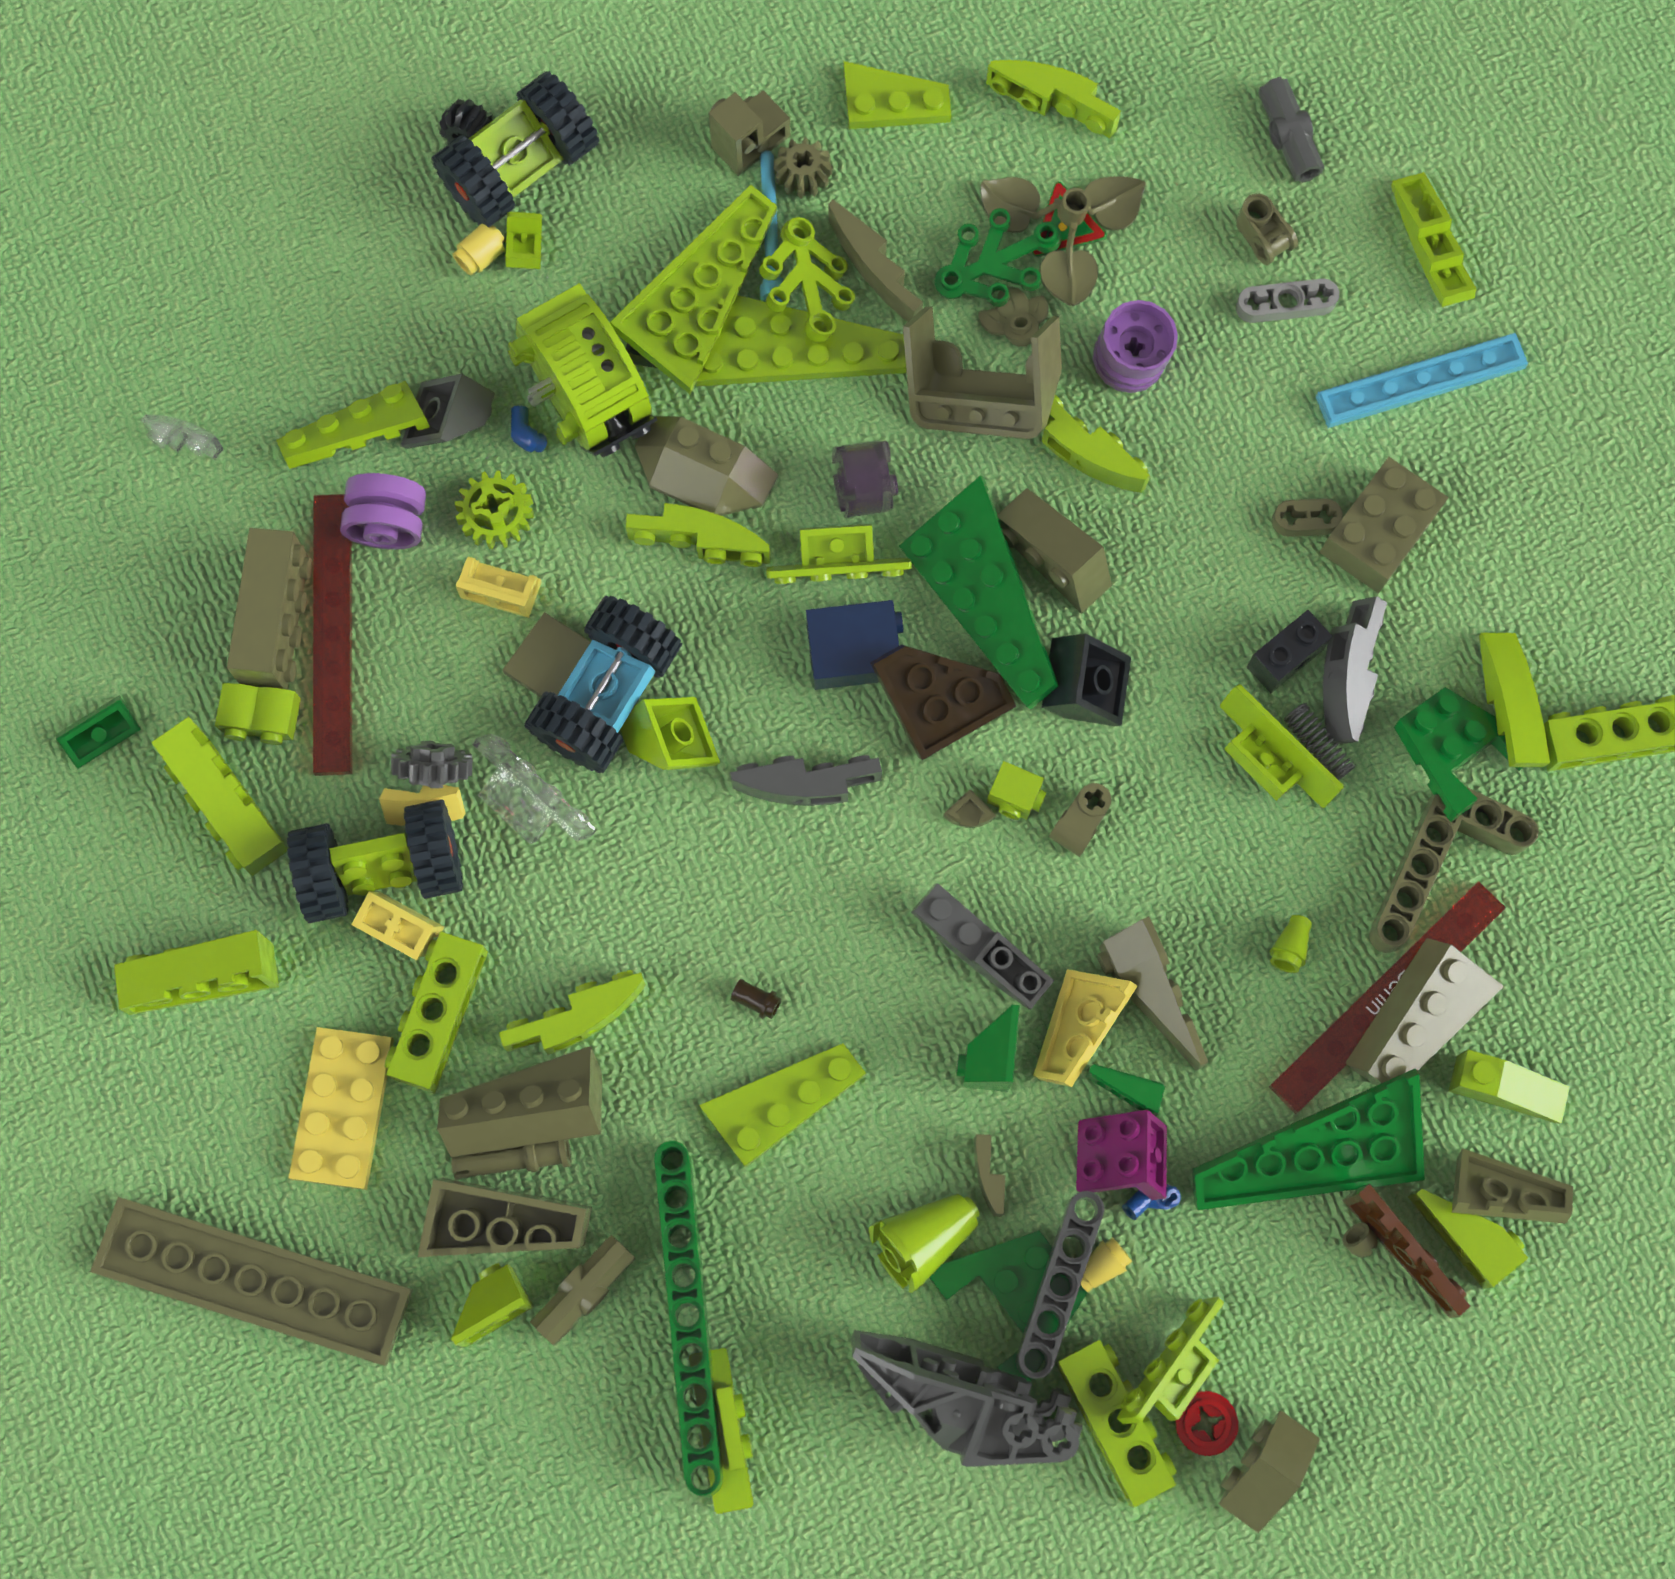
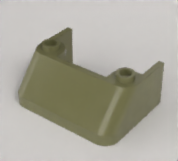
M925 306L903 326L909 407L911 417L917 425L925 429L1023 439L1035 438L1046 427L1062 371L1059 316H1052L1031 337L1032 354L1026 361V375L963 369L960 350L951 342L935 340L933 306Z

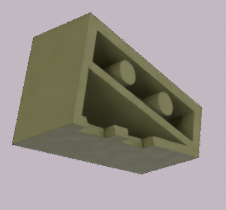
M1028 488L998 514V521L1009 547L1015 548L1081 614L1112 586L1104 547Z

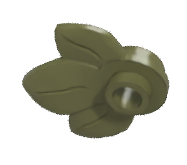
M1008 287L1009 301L1002 307L979 312V321L987 332L992 335H1005L1015 346L1023 347L1030 345L1031 337L1039 330V323L1048 315V303L1043 295L1028 299L1019 288ZM1000 291L997 299L1003 298L1005 293Z

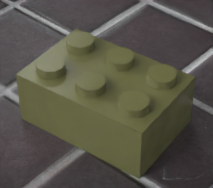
M1388 457L1327 538L1319 553L1379 594L1449 497Z

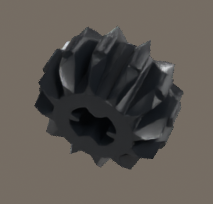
M457 99L442 114V119L439 122L441 127L439 133L447 139V145L460 135L468 139L493 121V114L486 112L482 104L480 106L475 105L471 99L467 101Z

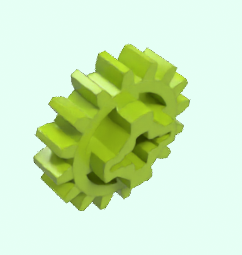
M496 470L494 478H489L484 471L481 472L482 481L477 482L475 479L470 478L468 481L471 488L469 490L460 488L459 493L464 501H455V508L460 512L455 517L458 525H464L462 527L464 536L469 537L473 535L472 539L475 545L479 546L483 540H486L488 548L493 549L495 542L500 541L501 545L507 548V539L512 537L519 542L521 538L518 531L520 529L524 531L530 530L526 519L534 518L533 508L529 507L534 503L531 494H526L527 488L524 482L516 485V479L513 474H510L505 480L502 478L500 470ZM498 506V512L491 513V508ZM482 526H487L493 530L484 529Z

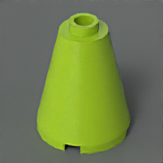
M954 1194L879 1220L870 1226L869 1236L872 1244L879 1241L883 1252L877 1256L888 1274L902 1289L909 1285V1293H913L930 1278L977 1228V1217L980 1214L971 1198L968 1196L964 1198L960 1194Z

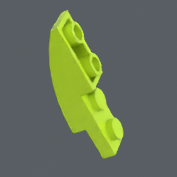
M992 60L988 65L986 84L997 94L1007 95L1018 101L1028 111H1036L1045 116L1052 106L1064 117H1072L1085 124L1091 132L1103 134L1108 138L1112 137L1118 127L1121 110L1097 98L1098 83L1082 75L1049 64L1024 60Z
M1055 394L1041 442L1070 466L1089 477L1120 489L1138 493L1143 492L1150 478L1148 469L1143 461L1137 457L1132 458L1123 449L1121 440L1114 433H1107L1101 426L1089 434L1085 423L1076 416L1072 417L1064 409L1062 401Z
M664 503L663 516L627 514L626 532L628 540H633L636 544L650 546L654 545L655 542L669 543L676 548H689L691 545H697L698 559H704L705 562L716 565L724 564L726 561L740 562L741 565L747 567H759L762 564H770V545L752 531L721 515L694 507Z
M627 970L611 977L612 981L598 985L596 981L581 984L575 988L576 993L568 995L572 1010L566 1011L565 1007L554 1008L544 1012V1018L529 1023L528 1018L508 1023L506 1025L507 1030L499 1032L503 1048L510 1052L542 1042L544 1051L550 1055L587 1039L617 1018L637 998L646 986L642 973L634 974L633 970Z

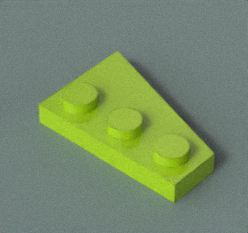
M843 61L849 129L951 122L952 113L948 84Z

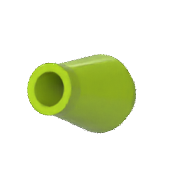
M1292 915L1290 917L1289 923L1270 949V955L1272 956L1270 963L1275 968L1287 973H1297L1300 967L1305 966L1309 933L1312 922L1308 918L1301 915Z

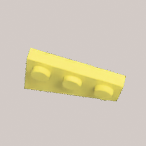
M1067 969L1033 1076L1042 1081L1072 1087L1138 986L1128 980Z

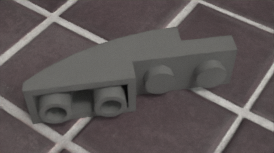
M1377 596L1353 601L1346 625L1332 627L1331 630L1333 637L1327 645L1324 663L1323 709L1326 731L1330 733L1328 740L1334 738L1330 742L1332 744L1358 742L1364 729L1365 717L1370 701L1374 696V687L1378 674L1368 669V665L1374 654V645L1379 629L1383 624V616L1387 606V602Z
M868 755L853 757L848 760V764L834 766L830 762L821 763L813 766L812 771L808 772L805 770L803 758L795 759L794 756H783L774 759L773 764L760 767L757 763L741 765L737 767V771L730 772L733 789L746 795L787 805L815 806L848 802V787L881 781L882 770L879 757L870 759Z
M938 883L931 887L911 912L937 935L936 938L953 953L1029 1010L1033 1008L1054 982L1050 976L998 931L993 932Z

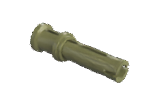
M569 1139L452 1157V1171L455 1180L515 1169L526 1168L527 1171L533 1173L539 1172L540 1167L562 1164L563 1167H571Z

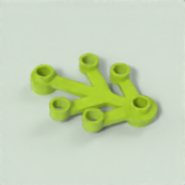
M795 217L784 223L780 232L782 244L772 256L765 257L759 267L761 276L766 280L772 281L778 278L783 269L784 261L793 252L797 263L779 287L771 289L766 298V304L773 311H783L790 301V295L801 283L809 316L805 323L806 335L813 342H825L835 331L836 321L830 313L822 310L817 285L832 296L831 302L836 309L840 311L848 310L855 300V294L850 288L842 286L835 281L843 277L848 269V264L843 257L834 255L815 240V230L810 221L802 217ZM810 254L825 264L824 271L811 262ZM767 265L772 266L775 271L768 269ZM832 265H836L840 271L835 270ZM773 296L779 297L782 302L776 301ZM839 296L845 297L847 302L841 300Z

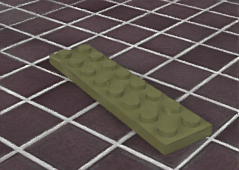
M121 1197L117 1198L90 1271L387 1366L413 1291V1289Z

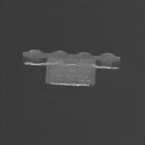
M488 734L477 737L472 745L497 767L477 796L529 844L537 842L553 820L575 841L589 838L596 832V829L589 823L587 815L568 804L563 799V795L558 788L547 784L536 774L537 771L532 764L514 754L505 739L498 735Z

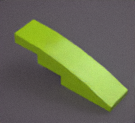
M1425 172L1393 180L1391 187L1403 223L1421 267L1441 307L1475 298L1477 288L1462 264L1464 253L1450 230L1452 219Z
M1482 632L1479 634L1487 704H1494L1497 731L1498 735H1505L1509 767H1544L1550 764L1545 727L1535 685L1516 633Z

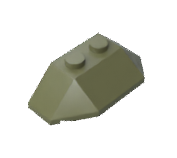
M654 416L658 421L649 425L651 431L639 437L635 444L636 452L650 488L690 507L706 510L721 516L749 508L763 507L778 478V474L746 446L681 416Z

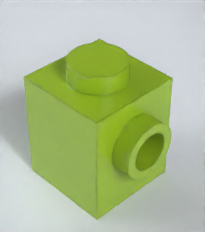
M1003 761L989 792L987 803L998 807L999 813L1013 820H1019L1021 817L1028 820L1031 810L1039 812L1047 792L1041 790L1045 778Z

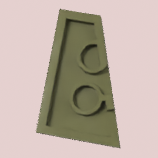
M1462 1148L1456 1162L1452 1204L1453 1213L1564 1224L1571 1217L1573 1186Z

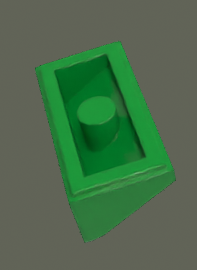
M119 695L57 733L56 740L75 767L79 769L137 733L141 728Z

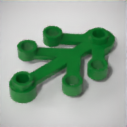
M997 208L990 214L991 227L979 260L966 266L971 247L976 246L979 242V231L975 225L970 223L964 224L959 228V244L950 265L942 267L936 273L934 280L935 288L946 299H957L964 294L987 300L995 307H1002L1009 301V289L1005 284L997 282L987 286L973 280L982 275H987L1020 285L1028 292L1037 290L1041 285V275L1036 268L1027 267L1020 270L1005 264L1036 249L1045 254L1057 250L1061 245L1060 228L1055 223L1042 222L1036 226L1032 235L997 251L1004 232L1011 225L1009 212L1006 209ZM1002 216L1006 218L1004 224L998 225L994 222L997 217ZM1043 231H1051L1053 236L1045 239L1041 237V233ZM966 232L975 234L970 240H965L962 237ZM1033 275L1037 280L1032 284H1028L1024 281L1026 276ZM950 276L958 278L957 283L949 285L945 281ZM998 290L1005 293L1001 299H995L992 294Z

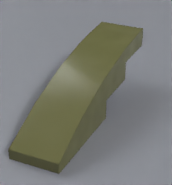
M832 200L828 204V221L843 250L861 276L883 301L904 320L910 321L923 309V301L904 287L905 271L886 257L887 240L835 200Z

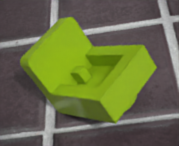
M508 212L505 267L541 269L542 214Z

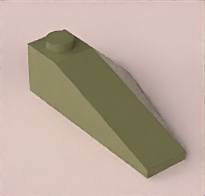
M1146 917L1104 940L1099 947L1101 953L1097 954V957L1105 975L1111 973L1112 978L1128 980L1136 984L1138 987L1130 997L1132 1002L1195 1070L1203 1068L1209 1062L1192 1019L1187 1013L1181 1014L1180 1007H1183L1181 997L1183 995L1179 985L1175 984L1172 979L1167 978L1166 965L1170 964L1150 917Z

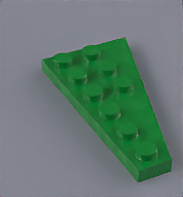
M980 475L901 543L899 547L1025 706L1031 710L1059 685L1045 646L1042 644L1033 612L1029 608L1023 584L1008 542L1004 538L998 521V514L988 493L989 489L986 481Z
M1414 1068L1192 1168L1194 1204L1197 1210L1356 1190L1368 1184L1372 1187L1424 1181L1419 1072Z

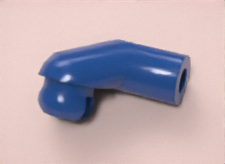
M525 406L512 407L511 438L513 442L530 453L533 451L538 453L544 451L547 446V438L543 433H538L529 426V408Z
M1167 1184L1166 1198L1151 1200L1138 1190L1122 1205V1209L1129 1218L1136 1220L1147 1208L1166 1210L1176 1207L1181 1201V1193L1176 1187Z

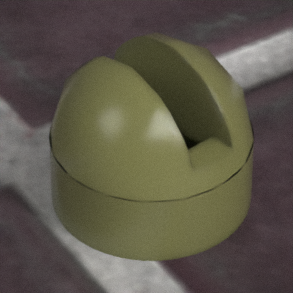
M1366 1223L1353 1225L1343 1236L1344 1246L1357 1257L1371 1256L1373 1253L1372 1249L1377 1248V1237Z

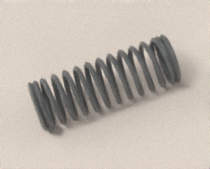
M1303 703L1291 711L1283 721H1285V724H1289V728H1293V733L1298 732L1296 738H1302L1300 743H1306L1305 748H1310L1309 752L1311 754L1314 753L1313 756L1319 758L1318 761L1323 763L1322 765L1340 780L1355 768L1354 762L1348 763L1351 759L1348 758L1331 769L1346 756V753L1327 764L1335 755L1342 751V748L1321 760L1338 743L1318 754L1334 740V738H1331L1314 749L1322 740L1330 735L1328 732L1310 744L1319 734L1326 730V727H1323L1316 734L1305 740L1309 734L1322 725V722L1301 734L1318 719V717H1315L1309 723L1297 729L1314 714V712H1311L1293 724L1310 709L1307 703Z

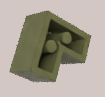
M764 90L754 97H747L745 100L735 92L727 99L722 98L712 106L710 112H708L712 149L738 176L760 160V155L763 151L773 150L791 136L789 116Z
M1281 1410L1270 1422L1264 1419L1259 1424L1252 1436L1256 1443L1254 1442L1244 1454L1241 1460L1243 1465L1240 1469L1233 1466L1221 1483L1225 1491L1219 1505L1257 1533L1268 1524L1301 1487L1320 1440L1319 1437Z

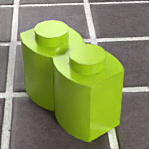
M222 683L215 726L221 732H224V737L227 739L246 741L247 736H259L260 741L263 743L282 745L283 740H294L301 698L295 691Z

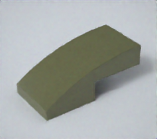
M976 1134L974 1137V1158L981 1192L993 1217H1002L1004 1214L1005 1175L990 1174L992 1135Z

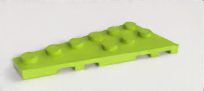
M752 185L747 187L610 321L619 337L689 395L696 384L776 214L777 205Z
M737 295L696 381V387L907 373L904 335L834 318L836 329L831 337L825 342L817 343L811 341L805 332V323L809 318L807 311L785 307L783 311L776 312L771 310L765 301Z

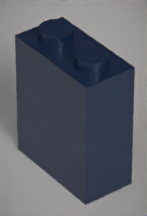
M893 600L806 610V624L815 690L880 683L870 662L898 647V633H903L901 611H894Z

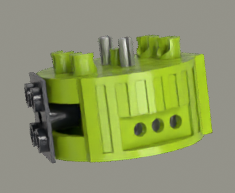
M580 283L516 318V336L518 339L508 343L510 349L508 350V355L515 367L521 363L531 364L540 383L528 389L530 394L528 395V401L535 407L543 401L550 399L563 419L562 422L557 424L556 436L563 446L576 439L581 445L582 450L594 456L600 454L601 457H606L620 448L619 443L630 436L632 439H637L651 431L649 425L658 420L650 415L652 413L651 404L643 381L614 328L595 301L586 294Z

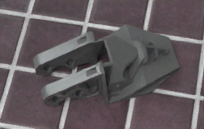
M854 1330L851 1338L852 1357L859 1363L858 1368L884 1401L890 1412L895 1414L901 1409H906L915 1416L927 1434L946 1451L960 1454L962 1466L975 1467L1063 1462L1072 1458L1078 1451L1079 1437L1083 1426L1074 1422L1077 1410L1068 1407L1071 1395L1066 1394L1063 1389L1053 1388L1050 1398L1042 1400L1037 1405V1400L1028 1395L1032 1385L1031 1381L1020 1376L986 1367L984 1360L911 1338ZM890 1393L891 1395L890 1397H886L885 1394ZM1057 1407L1055 1419H1047L1045 1421L1043 1416H1050ZM1063 1438L1068 1440L1067 1443L1060 1442L1058 1447H1053L1052 1442L1062 1440Z

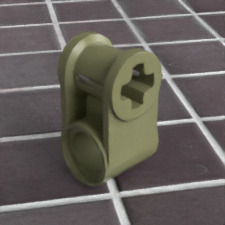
M1254 193L1244 200L1236 219V226L1250 244L1261 263L1268 266L1274 262V257L1287 249L1292 251L1298 247V238L1295 231L1284 220L1271 199L1266 195ZM1248 212L1258 213L1261 219L1252 218Z
M1098 783L1084 786L1069 809L1065 810L1050 833L1049 838L1080 857L1095 835L1096 828L1111 805L1109 790ZM1095 796L1099 799L1098 806L1091 810L1087 807L1088 800Z

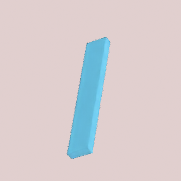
M1516 333L1320 391L1316 395V400L1327 427L1331 428L1523 370L1527 367L1528 361Z

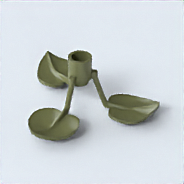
M1123 176L1099 178L1088 184L1085 190L1081 188L1068 189L1064 193L1062 200L1056 198L1052 204L1035 212L1040 205V195L1037 188L1028 180L1018 177H1006L996 180H983L981 184V200L988 217L997 208H1003L1009 212L1011 225L1006 232L1020 233L1026 230L1030 218L1039 219L1055 209L1058 210L1060 221L1069 226L1066 252L1055 250L1046 255L1040 266L1041 282L1054 297L1068 306H1076L1086 300L1091 294L1098 277V266L1093 255L1085 250L1073 252V243L1078 225L1083 222L1088 211L1091 216L1095 214L1096 221L1105 229L1122 230L1127 228L1138 215L1145 189V181ZM1000 216L995 218L994 222L1001 225L1006 222V218Z

